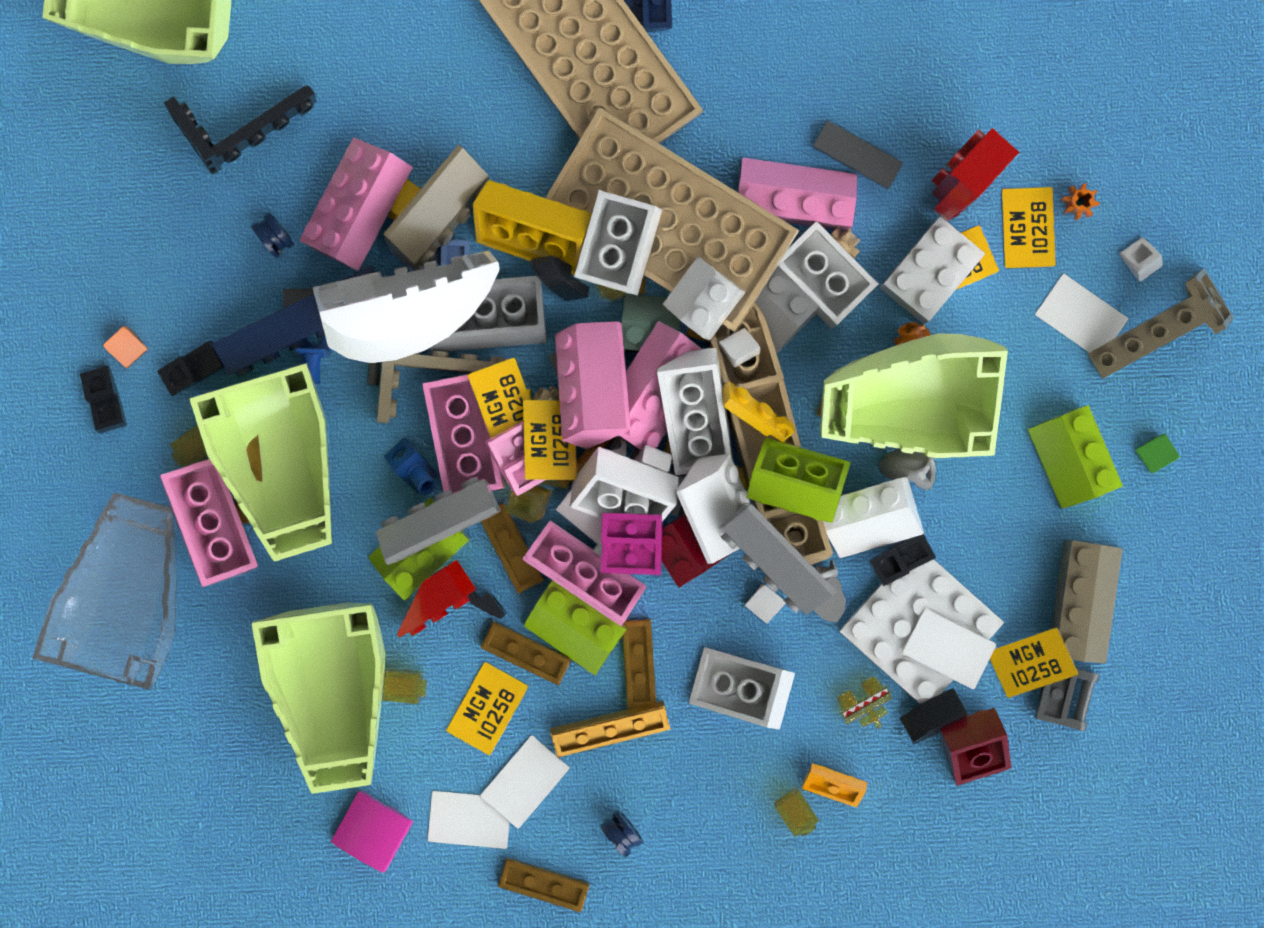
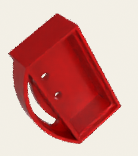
M991 128L986 135L978 129L946 164L950 172L942 168L931 180L937 186L932 194L940 200L933 210L946 221L957 217L979 198L1020 152L995 129Z

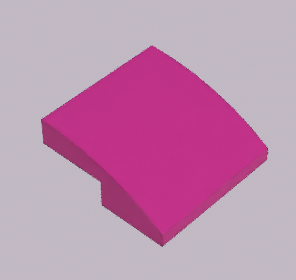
M602 513L601 573L661 575L662 515Z
M358 791L331 843L363 863L385 873L413 821L392 806H385L365 791Z

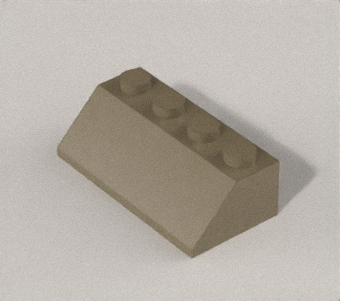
M459 144L383 234L390 253L414 271L421 270L424 267V263L432 262L435 258L434 253L441 245L445 246L453 237L455 227L459 223L463 224L467 221L472 213L471 208L475 199L489 180L488 174Z
M1064 540L1051 629L1058 628L1072 660L1106 663L1123 548L1073 540Z

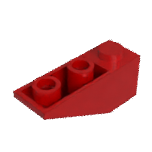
M458 560L453 561L422 582L397 633L399 638L408 632L411 636H414L427 627L424 622L431 619L435 623L448 614L445 609L452 606L456 610L470 601L467 596L476 588Z

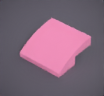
M524 420L485 441L496 465L516 496L545 481L525 479Z

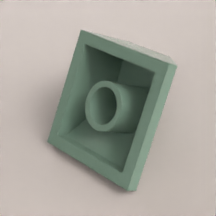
M625 293L622 315L624 352L638 353L658 321L680 331L681 321L663 305L667 298L645 295L637 296Z

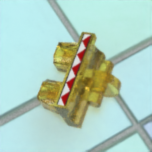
M873 676L861 684L868 696L858 702L851 690L837 697L842 710L841 715L846 725L868 714L858 720L862 727L873 723L876 729L882 727L879 718L888 714L884 706L875 711L874 709L890 701L892 697L888 687H883Z

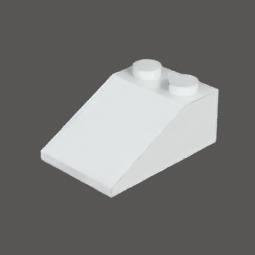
M704 647L689 704L760 726L780 730L795 673Z

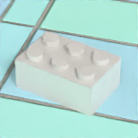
M599 190L574 277L638 296L662 209L654 205Z
M940 216L879 288L922 324H926L943 306L985 253Z
M598 447L578 472L577 479L573 480L570 507L602 519V513L662 515L663 521L677 505L676 490L679 477Z

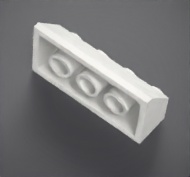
M717 348L687 351L658 368L657 375L670 449L673 455L675 475L688 474L699 457L730 454L733 461L727 411L723 407V385Z

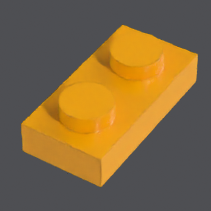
M812 763L803 780L802 789L857 808L866 792L868 782Z

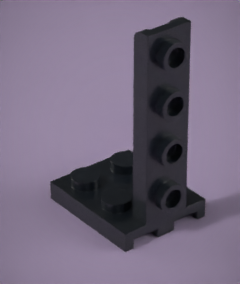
M304 86L216 145L212 144L211 138L202 126L196 128L198 123L185 102L179 104L173 96L164 104L173 121L213 175L222 169L221 164L224 162L232 163L237 160L242 154L241 151L247 147H256L266 139L265 135L274 129L280 131L290 123L289 119L298 113L304 115L314 107L313 103L317 100L312 88Z

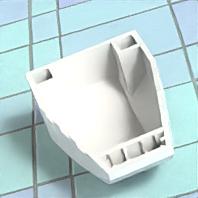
M490 251L453 257L451 258L452 264L437 266L436 261L424 263V269L408 272L406 266L394 269L395 275L382 277L380 271L312 287L328 347L348 359L368 363L393 361L430 348L449 337L474 314L489 293L500 270L498 261Z

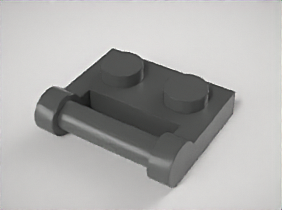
M1077 669L1078 675L1041 687L1034 718L1086 731L1088 722H1085L1094 683H1098L1100 674ZM1080 678L1083 679L1074 718H1069L1067 715L1076 680Z

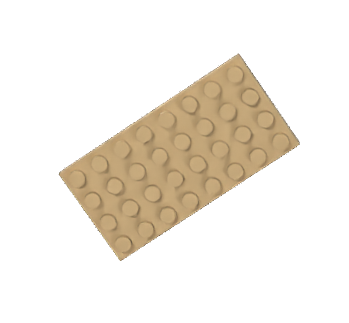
M479 0L579 140L599 107L659 144L703 113L701 106L624 0Z
M600 107L545 197L546 199L558 201L564 205L585 210L592 214L598 192L601 190L662 209L644 275L672 292L695 259L700 257L745 291L743 297L722 323L734 332H737L799 232L792 225Z

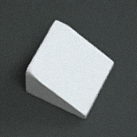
M1144 237L1119 253L1135 278L1140 282L1163 265L1162 255Z
M745 328L719 342L734 368L760 354V346Z
M645 445L635 460L668 473L673 455Z
M762 583L745 606L767 624L786 603L780 596Z

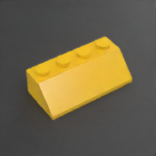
M488 180L473 203L476 243L529 261L533 258L553 255L572 265L571 275L575 276L592 214L585 210L564 205L558 201H552L530 192L509 187L503 183Z

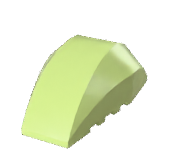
M44 0L42 18L100 41L168 64H198L214 60L228 39L231 0Z
M934 334L854 360L839 368L824 380L820 435L822 438L858 444L859 441L871 443L873 447L885 449V446L899 448L901 452L911 454L914 451L922 452L926 456L934 458L995 455L1008 350L1006 347L984 338L963 334Z
M307 363L189 398L210 461L233 494L240 509L248 518L272 560L275 562L332 544L326 417ZM257 435L259 436L262 482L256 481L246 451L249 442Z
M346 602L288 611L252 622L262 684L265 691H268L273 703V709L277 717L279 716L285 730V736L289 744L291 743L297 763L311 794L371 785L386 657L382 634L373 605L370 603Z

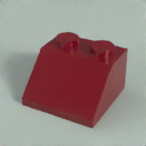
M686 514L662 528V563L678 588L703 574L727 557L725 556L714 563H707Z
M995 707L978 711L940 729L942 745L956 786L1012 768L1007 733Z

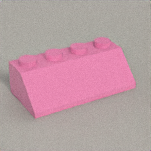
M742 158L737 192L787 223L812 226L817 221L823 228L835 230L839 227L843 231L853 227L857 198V174Z
M618 321L576 323L556 333L555 344L562 441L588 450L631 430L622 323Z
M210 459L159 476L201 588L244 574L258 567L230 490Z
M552 521L548 522L522 559L620 626L624 624L647 587L630 574L601 573L602 557Z

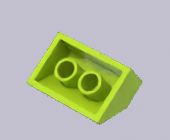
M1089 405L1080 406L1027 429L1061 509L1097 498L1123 487Z
M765 437L752 472L746 498L833 524L851 462Z
M431 497L424 505L427 507L436 501ZM462 530L389 565L384 560L380 546L368 558L383 579L405 601L419 590L424 580L440 570L471 538Z
M553 580L536 603L524 624L525 628L593 675L598 673L628 628L624 624L622 626L618 625Z

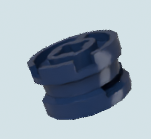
M268 212L263 216L264 220L260 224L254 223L251 225V228L269 252L277 259L283 249L286 247L290 249L295 243L291 241L292 238L279 224L278 220Z
M619 810L613 814V818L610 821L605 820L600 825L608 840L625 857L631 854V849L634 846L639 847L644 843V840L633 824Z

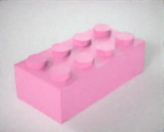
M353 137L299 241L319 253L359 271L413 167L391 152Z
M660 321L657 322L626 371L631 430L618 436L639 450H642L645 445L657 448L667 432L657 369L687 351L702 350V348L681 332Z
M468 375L423 383L443 491L451 490L452 494L463 489L462 483L474 477H477L479 481L486 479L491 491L506 488L504 477L485 444V441L491 438Z

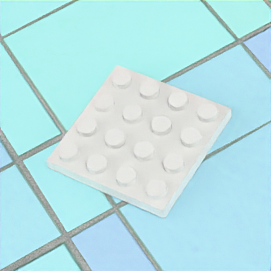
M934 559L885 586L881 583L839 630L842 635L920 704L941 694L953 681L952 678L903 654V650L925 608L988 640L1004 623Z

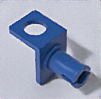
M325 335L322 343L319 345H312L308 341V337L304 339L307 344L300 348H295L294 353L303 357V364L307 363L314 384H321V358L330 356V348L328 347Z
M403 438L384 458L392 469L416 493L423 495L432 493L436 487L434 479L438 476V473L414 449L411 443L406 438ZM406 449L403 457L395 460L396 454L400 450Z

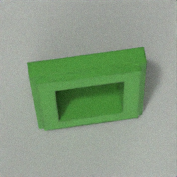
M1165 433L1156 435L1135 449L1151 474L1180 458L1179 453Z

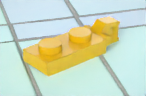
M730 381L722 387L723 407L768 437L771 434L784 443L786 439L795 433L794 424L785 416L778 417L769 405L755 400L745 388L737 387Z

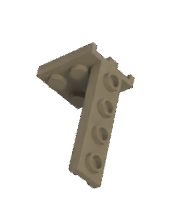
M1205 268L1194 273L1185 282L1187 286L1186 291L1189 295L1188 298L1088 353L1102 379L1204 323L1209 328H1212L1215 334L1228 327L1234 317Z
M431 351V356L416 353L401 359L382 362L377 423L389 424L390 418H396L397 400H392V389H398L400 371L394 370L395 366L473 373L506 361L507 358L490 357L488 362L478 361V355L461 354L460 359L448 358L449 352Z

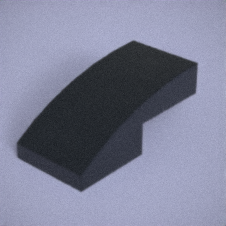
M553 255L531 259L530 265L534 272L557 296L565 301L588 298L589 286L571 277L572 265Z
M213 341L205 342L192 352L176 358L157 371L171 396L183 392L224 368L212 345Z
M105 366L81 373L80 377L85 400L90 404L95 431L100 434L127 426L119 392L110 367Z
M925 534L905 539L870 559V563L882 585L885 586L909 574L911 570L935 559L936 555Z
M475 590L467 596L470 603L492 616L502 618L507 614L490 590L481 597Z
M954 688L912 709L900 717V720L914 745L939 734L941 728L966 718L967 712Z

